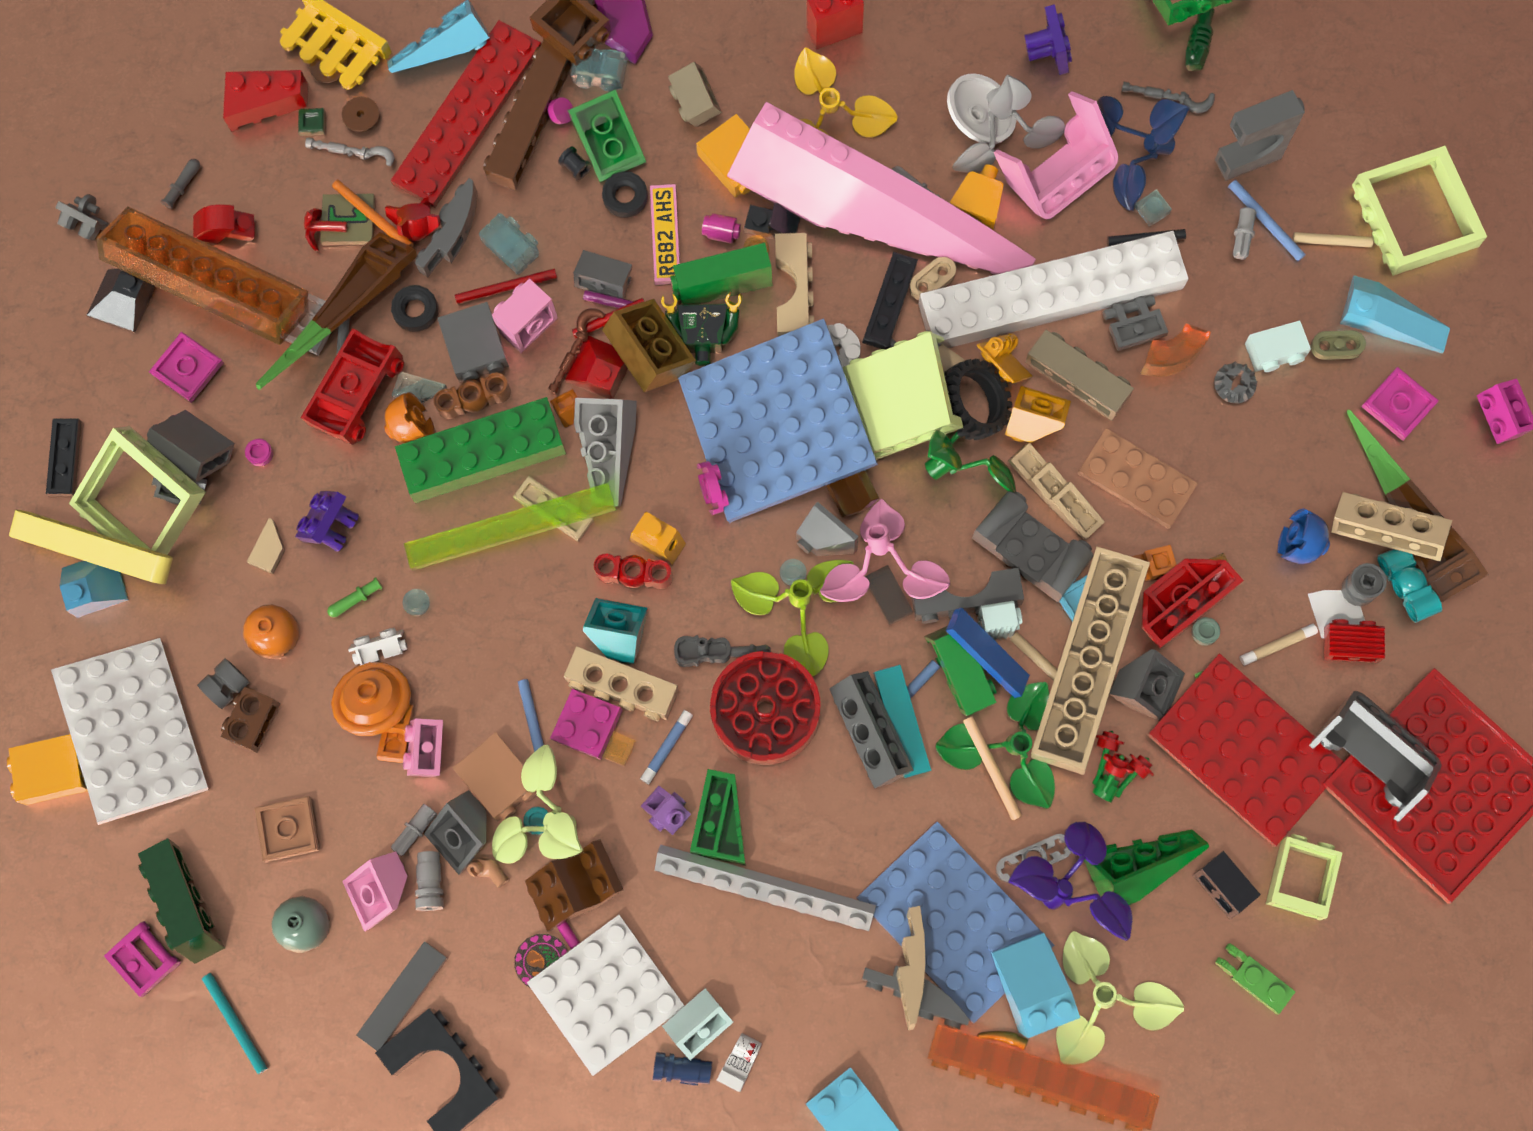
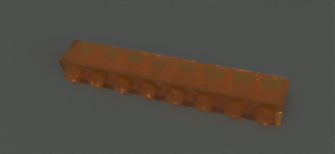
M938 1024L935 1026L926 1059L932 1060L931 1066L947 1071L948 1066L960 1069L958 1075L975 1080L976 1075L987 1078L986 1084L1001 1089L1004 1084L1015 1087L1013 1093L1030 1098L1031 1093L1042 1096L1041 1102L1058 1107L1059 1102L1070 1105L1069 1111L1086 1116L1087 1111L1098 1114L1097 1120L1114 1125L1115 1120L1126 1123L1125 1129L1130 1131L1151 1130L1160 1097Z

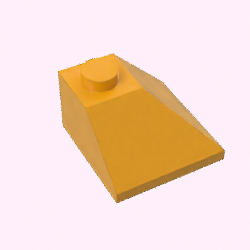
M1020 386L1005 435L1018 442L1026 441L1031 443L1064 428L1071 401Z

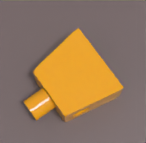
M987 164L984 165L981 174L973 171L967 174L951 199L950 204L994 231L1004 184L1001 181L995 180L999 170Z
M648 512L644 513L629 538L630 542L660 560L667 562L670 566H673L686 546L684 539L677 529Z

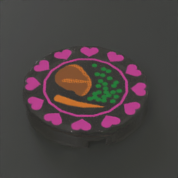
M536 934L527 938L518 947L515 955L514 968L518 978L527 987H530L527 984L528 981L569 952L566 945L559 938L549 934Z

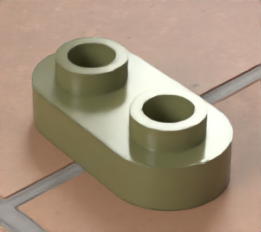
M1353 330L1323 331L1314 337L1310 348L1313 355L1322 360L1354 359L1364 351L1366 340L1361 333ZM1347 343L1352 344L1353 347H1354V349H1353V350L1348 349L1347 346H1346V344H1347ZM1320 344L1326 345L1328 350H1322Z

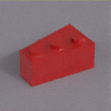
M302 70L225 72L223 119L231 132L239 130L238 127L252 122L254 124L262 122L261 119L276 115L279 117L308 107V82Z

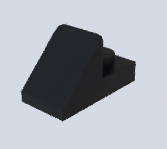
M774 203L773 210L750 205L744 232L775 239V234L797 233L800 218L777 203Z

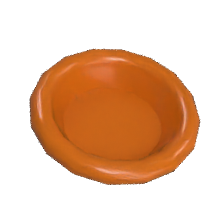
M369 662L356 666L342 676L334 688L331 701L334 718L344 730L357 736H374L386 732L399 723L409 709L411 699L409 682L400 669L385 662Z

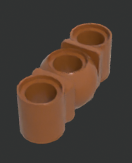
M496 372L489 374L487 377H481V382L466 380L460 384L457 390L453 386L450 389L438 391L433 399L434 405L440 416L448 420L454 419L458 415H464V411L470 413L479 412L485 408L487 403L492 406L495 403H503L509 399L511 388L503 374ZM496 384L504 385L498 392L491 391ZM470 393H479L474 400H467V396ZM445 401H453L451 407L441 408Z

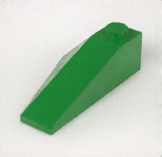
M1192 829L1160 835L1157 841L1143 843L1142 839L1132 841L1133 845L1117 848L1116 844L1106 845V856L1101 863L1092 865L1087 860H1084V863L1100 896L1107 891H1111L1120 895L1131 905L1143 899L1209 848V843Z

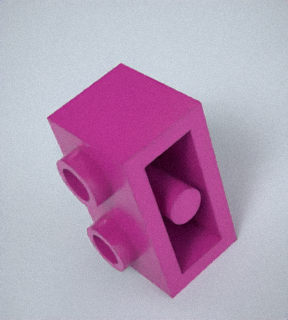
M1517 378L1496 384L1477 395L1497 444L1516 439L1533 430V415Z

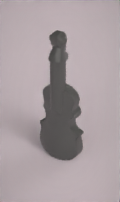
M698 635L695 637L682 636L677 639L674 645L675 661L681 667H698L702 662L726 663L730 657H741L757 651L771 652V648L768 645L755 646L750 644V646L731 647L726 638H710L707 640L703 637L699 638Z

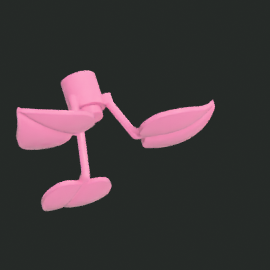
M880 499L869 510L860 527L862 538L869 544L865 547L866 554L862 570L860 571L853 564L836 566L826 576L820 592L826 598L839 602L859 599L870 587L869 580L864 575L868 570L871 553L884 555L888 551L892 553L904 574L908 575L903 580V588L913 598L925 599L939 594L949 587L950 579L939 565L930 561L916 562L912 566L911 571L906 568L896 552L894 544L890 542L897 539L905 529L904 519L883 499Z

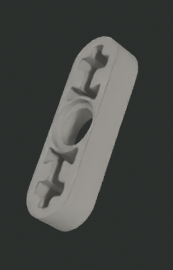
M1056 834L1003 857L996 865L997 877L1001 881L1009 883V874L1001 872L1005 867L1004 863L1008 862L1010 866L1018 863L1017 856H1021L1022 862L1026 859L1029 851H1037L1041 854L1042 858L1047 860V854L1041 846L1046 845V850L1055 846V840H1058L1059 843H1065L1064 835ZM1066 845V848L1063 849L1064 854L1061 855L1059 851L1053 852L1049 855L1052 860L1048 862L1053 865L1062 861L1071 854V851Z

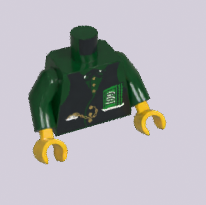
M729 292L726 296L727 304L677 305V309L674 308L677 304V297L674 293H672L674 298L672 304H666L662 295L661 303L667 309L665 316L689 351L695 353V364L698 366L711 364V353L722 352L723 345L729 344L738 330L740 310L737 307L743 300L742 294L739 293V301L737 303H733L730 300L731 292Z

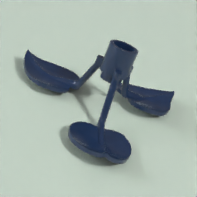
M1103 96L1098 99L1097 104L1110 136L1114 134L1116 128L1145 138L1144 148L1150 153L1132 160L1130 165L1121 164L1114 175V193L1119 203L1129 211L1134 210V206L1141 197L1146 184V173L1142 166L1136 164L1149 159H1157L1158 154L1170 155L1175 148L1174 136L1182 125L1190 108L1189 106L1169 99L1158 101L1150 115V125L1153 129L1151 134H1147L1118 123L1123 116V107L1118 99L1111 96Z

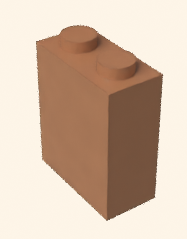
M496 732L453 767L497 821L511 817L517 811L515 808L522 801L526 803L537 795L536 791L529 792L524 788L521 779L524 765Z

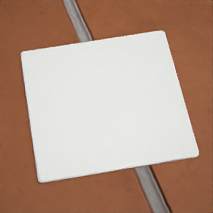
M1322 590L1308 594L1322 639L1324 638V627L1332 623V620L1346 619L1349 620V624L1359 625V622L1365 621L1361 606H1354L1348 603L1341 590Z

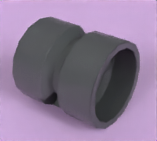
M1370 563L1361 564L1344 579L1341 591L1348 603L1354 606H1365L1384 592L1387 578L1380 567Z
M226 658L214 668V675H207L197 684L199 689L222 710L233 700L234 692H241L250 683Z

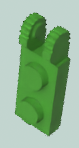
M1229 943L1225 949L1242 964L1236 970L1228 961L1218 957L1215 961L1216 965L1229 974L1234 982L1275 1014H1280L1296 991L1252 957L1246 956L1245 953Z

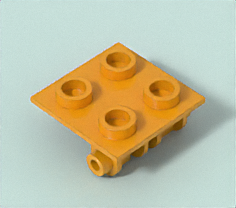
M1010 333L993 337L987 342L976 345L981 350L982 357L999 369V374L1004 380L1016 383L1033 377L1011 354L1019 343L1018 337L1015 334Z

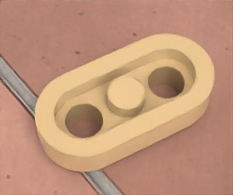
M938 257L912 278L910 283L912 296L919 300L921 293L947 286L955 277V263L947 257ZM944 270L947 274L941 276L938 274V271ZM920 286H925L928 290L922 292L918 288Z

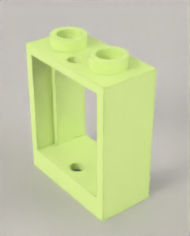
M1291 834L1290 837L1287 836L1280 842L1266 904L1314 919H1326L1329 913L1342 852L1335 851V846L1318 842V845L1308 843V838ZM1289 849L1327 860L1317 903L1279 892Z

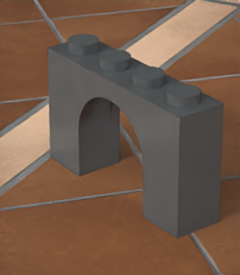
M1293 90L1234 114L1230 127L1237 141L1219 148L1215 158L1225 181L1282 159L1305 113L1302 100L1296 97Z

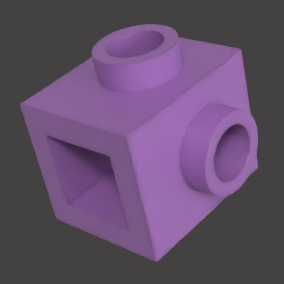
M660 786L640 806L651 816L648 821L661 832L663 829H666L672 835L682 827L686 819L691 815L683 807L686 804L685 800L675 792L669 794Z

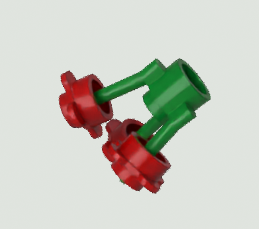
M1112 730L1109 732L1103 731L1102 735H1096L1098 739L1096 746L1104 750L1097 775L1092 782L1095 785L1092 793L1112 803L1115 796L1120 798L1124 789L1137 775L1142 779H1145L1149 774L1151 776L1155 775L1150 770L1153 765L1149 762L1148 757L1144 758L1142 755H1139L1136 758L1130 754L1129 756L1132 760L1129 762V759L1122 754L1114 753L1113 756L1109 755L1110 751L1118 752L1119 746L1125 743L1119 741V735L1114 734ZM1104 770H1106L1108 773H1110L1109 775H1108V774H1104V776H1103ZM1127 772L1130 773L1127 776V778L1118 786L1120 781L1117 780L1115 777L1124 778Z

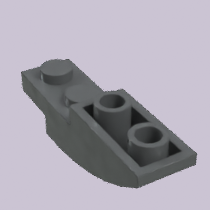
M470 178L465 184H461L456 189L455 196L450 203H446L441 208L439 215L442 229L439 228L435 231L431 243L426 249L423 248L418 253V257H416L415 264L419 272L427 278L443 258L452 263L468 237L477 205V189Z
M895 966L892 976L865 967L862 980L867 982L865 987L880 992L885 987L894 990L893 996L901 998L896 975L899 966ZM924 978L923 995L918 1016L933 1021L934 1016L945 1019L944 1025L959 1030L961 1025L968 1026L969 1018L962 1009L939 987Z

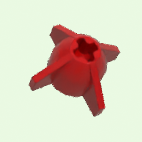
M425 197L420 203L406 204L400 208L389 205L385 207L386 217L397 226L398 235L412 241L424 239L441 225L440 215L430 213L428 197Z

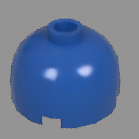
M1305 508L1297 510L1289 518L1293 521L1290 527L1284 526L1278 541L1277 550L1278 553L1282 554L1280 557L1290 562L1308 564L1317 560L1328 551L1330 547L1329 529L1326 522L1315 513Z

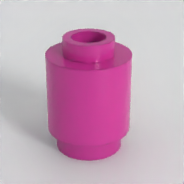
M714 213L711 216L705 215L702 235L707 236L711 240L731 244L734 239H739L741 224L737 223V218Z

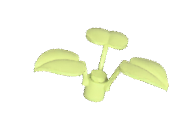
M549 745L541 746L526 760L522 768L521 779L524 788L529 792L536 791L537 796L551 807L553 811L545 815L543 820L544 826L523 827L521 819L516 816L503 820L493 836L492 853L495 860L511 864L521 859L528 844L527 836L524 833L530 831L543 832L539 838V848L541 853L547 858L564 859L583 851L578 840L576 819L572 815L561 812V807L556 806L543 794V791H549L553 788L557 777L556 760L553 750Z
M1073 931L1070 933L1064 946L1063 967L1068 978L1076 984L1081 985L1090 979L1096 985L1093 991L1096 1006L1089 1022L1083 1016H1080L1079 1019L1058 1026L1056 1041L1060 1061L1067 1065L1082 1064L1093 1059L1101 1052L1105 1043V1034L1102 1029L1093 1026L1100 1009L1112 1007L1116 1000L1130 1006H1135L1133 1011L1134 1019L1142 1028L1147 1030H1160L1168 1026L1184 1011V1005L1170 989L1154 982H1145L1138 985L1134 990L1135 1001L1117 994L1112 984L1108 982L1101 983L1096 978V976L1105 974L1109 967L1110 957L1105 946L1093 938Z

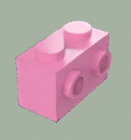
M415 718L410 721V725H406L405 742H409L408 753H404L403 769H407V776H440L443 720Z

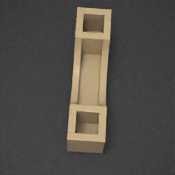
M806 233L775 234L776 268L788 273L794 279L797 286L792 298L785 304L777 307L778 337L814 323V315H808V307H813V291H808V282H813L812 266L807 267V258H812V242H807Z

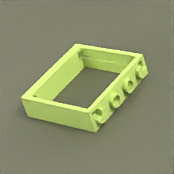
M1446 146L1358 174L1352 184L1355 191L1354 198L1359 200L1361 204L1363 218L1366 223L1370 224L1373 231V241L1380 247L1383 253V263H1387L1392 276L1477 248L1487 238ZM1431 165L1463 237L1403 256L1371 184Z
M127 426L112 429L69 504L80 513V517L87 519L95 526L98 533L168 555L206 492L133 428ZM123 451L128 453L181 500L152 549L95 500Z

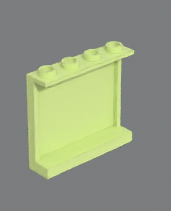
M924 331L918 333L914 339L898 341L892 348L876 350L871 353L872 356L851 360L849 365L843 367L876 460L929 441L936 430L947 434L963 428L961 417L955 416L952 413L938 349V343L944 341L942 336L931 331Z

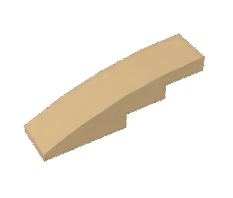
M1026 443L1008 460L1012 467L1043 501L1084 540L1105 522L1071 482H1067L1051 462L1047 463L1030 443Z
M920 906L908 909L907 919L911 936L904 937L901 944L906 966L898 967L896 973L908 1030L915 1028L924 986L925 935Z

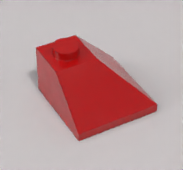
M588 335V340L586 342L583 341L581 344L580 354L576 355V359L566 376L565 382L607 399H614L628 368L613 345Z

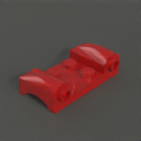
M352 328L300 418L309 426L351 445L361 441L366 433L365 423L361 416L384 376L392 378L396 374L401 373L404 367L403 355L395 346L377 342Z

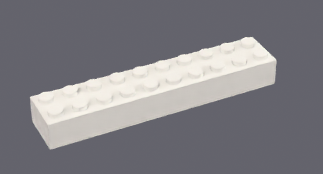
M1174 231L921 293L918 305L926 331H931L944 338L943 342L938 343V348L942 344L947 348L1110 308L1111 305L1119 302L1125 304L1133 301L1136 297L1158 296L1182 290L1188 281V276Z

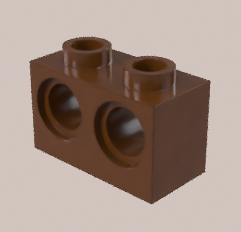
M244 687L242 692H239L234 699V709L231 716L227 717L222 724L221 737L231 743L258 753L280 703L271 697ZM259 700V708L255 712L250 713V704L253 701ZM247 725L248 731L246 735L238 738V729L241 726Z

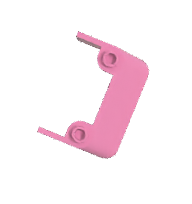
M1073 91L1068 96L1076 116L1070 119L1065 127L1064 134L1068 143L1031 172L1029 167L1023 164L1021 160L998 149L994 152L1008 185L1036 215L1044 219H1050L1111 172L1118 162V153L1097 101Z

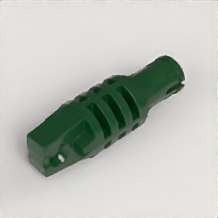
M1213 8L1206 13H1199L1196 24L1191 27L1185 66L1188 71L1201 70L1206 62L1213 36V29L1211 27L1215 12Z

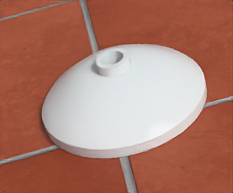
M966 74L959 77L951 85L947 96L948 109L954 123L966 136L977 142L989 144L990 117L988 112L990 109L988 107L987 95L993 89L999 88L1000 85L984 75ZM1013 114L1003 120L995 117V144L1006 140L1014 131L1016 118Z

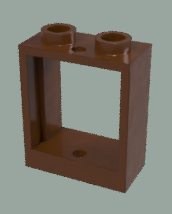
M546 0L530 16L533 30L576 66L582 61H586L599 44L607 41L611 33L609 19L586 0ZM572 4L596 23L574 46L550 27Z

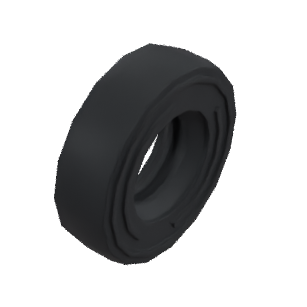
M621 171L613 174L606 180L603 185L602 199L605 207L611 214L628 218L637 215L644 209L648 199V190L645 182L639 175ZM628 186L634 190L635 196L630 202L622 203L616 199L615 193L620 187Z
M410 285L402 288L395 294L392 300L391 312L395 322L401 328L410 332H420L428 329L435 322L438 316V303L434 294L429 289L420 285ZM419 300L424 303V311L420 316L410 317L406 314L405 307L410 301Z

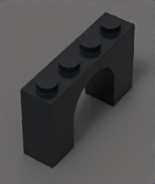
M429 1008L376 1051L375 1054L390 1074L398 1076L425 1053L438 1050L452 1057L460 1071L459 1089L455 1097L428 1119L427 1123L433 1131H464L503 1099L499 1094L502 1089L492 1077L487 1079L481 1071L484 1065L474 1054L470 1057L464 1049L467 1043L458 1032L453 1034L447 1027L450 1021L440 1009L436 1012L434 1009Z

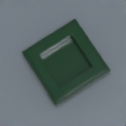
M299 109V135H325V109Z

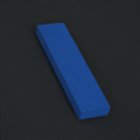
M963 608L955 609L946 631L1014 698L1022 697L1030 675Z

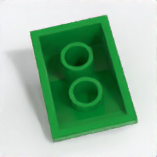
M616 90L567 110L599 182L608 179L615 173L627 171L646 162Z

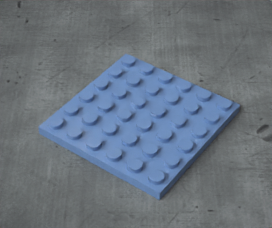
M824 318L678 378L706 460L711 465L717 464L719 467L721 480H718L721 491L725 490L728 497L729 505L724 507V513L729 523L878 465Z

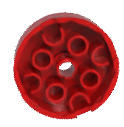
M757 651L737 658L720 673L712 689L710 714L719 740L733 755L753 764L774 765L794 758L813 739L820 720V695L813 677L797 660L782 653ZM762 702H770L773 705V709L770 713H761L758 711V705Z

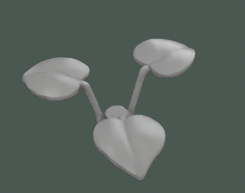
M1006 75L1002 85L999 88L993 89L987 95L988 107L990 109L988 112L990 117V143L978 142L972 145L955 161L952 168L955 171L969 173L970 171L980 172L983 170L984 165H992L996 159L995 150L993 149L995 147V117L1003 120L1013 114L1024 130L1028 132L1023 139L1025 145L1035 149L1046 147L1057 141L1065 131V124L1059 117L1047 116L1038 120L1032 128L1029 127L1016 110L1024 108L1030 102L1031 92L1022 81Z

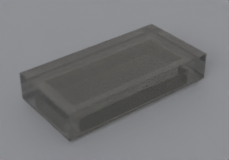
M888 565L865 576L870 583L869 590L888 625L913 614L910 604Z

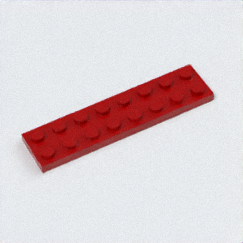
M498 20L489 33L487 43L474 55L390 180L392 185L421 201L428 197L430 206L436 208L523 77L526 69L533 62L535 49L541 46V42Z

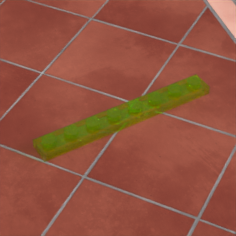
M606 483L404 543L410 569L416 570L615 511L616 507L610 485Z

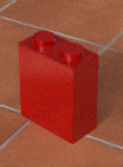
M807 0V31L816 50L863 33V0Z

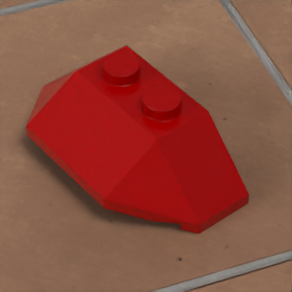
M1185 558L1143 592L1142 629L1159 648H1162L1209 612L1244 580L1226 560Z

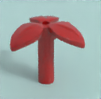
M313 208L307 211L304 217L305 238L313 250L319 251L314 238L317 231L347 232V222L319 221L322 216V210Z

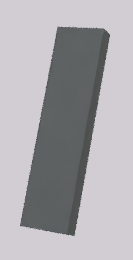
M424 941L356 1036L376 1051L384 1046L448 958Z

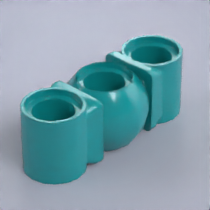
M1391 549L1378 555L1379 567L1384 571L1388 581H1392V587L1396 595L1404 599L1403 606L1413 622L1417 623L1442 612V604L1438 595L1432 590L1431 585L1428 586L1424 573L1415 567L1417 562L1412 554Z

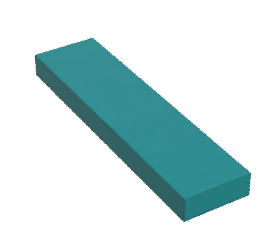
M901 665L873 672L880 698L914 770L905 775L904 778L931 771Z

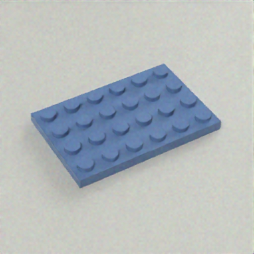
M938 822L856 898L859 901L876 905L873 917L901 947L903 938L911 936L907 919L908 909L920 906L925 935V973L962 1009L972 1024L1005 994L991 952L1042 933ZM1047 938V940H1048V942H1049V944H1050V946H1051V948H1052V947L1054 946V944Z

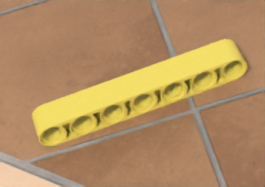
M15 510L9 536L158 584H167L173 557L23 510Z

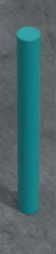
M212 973L205 975L202 981L258 1075L263 1073L268 1068Z

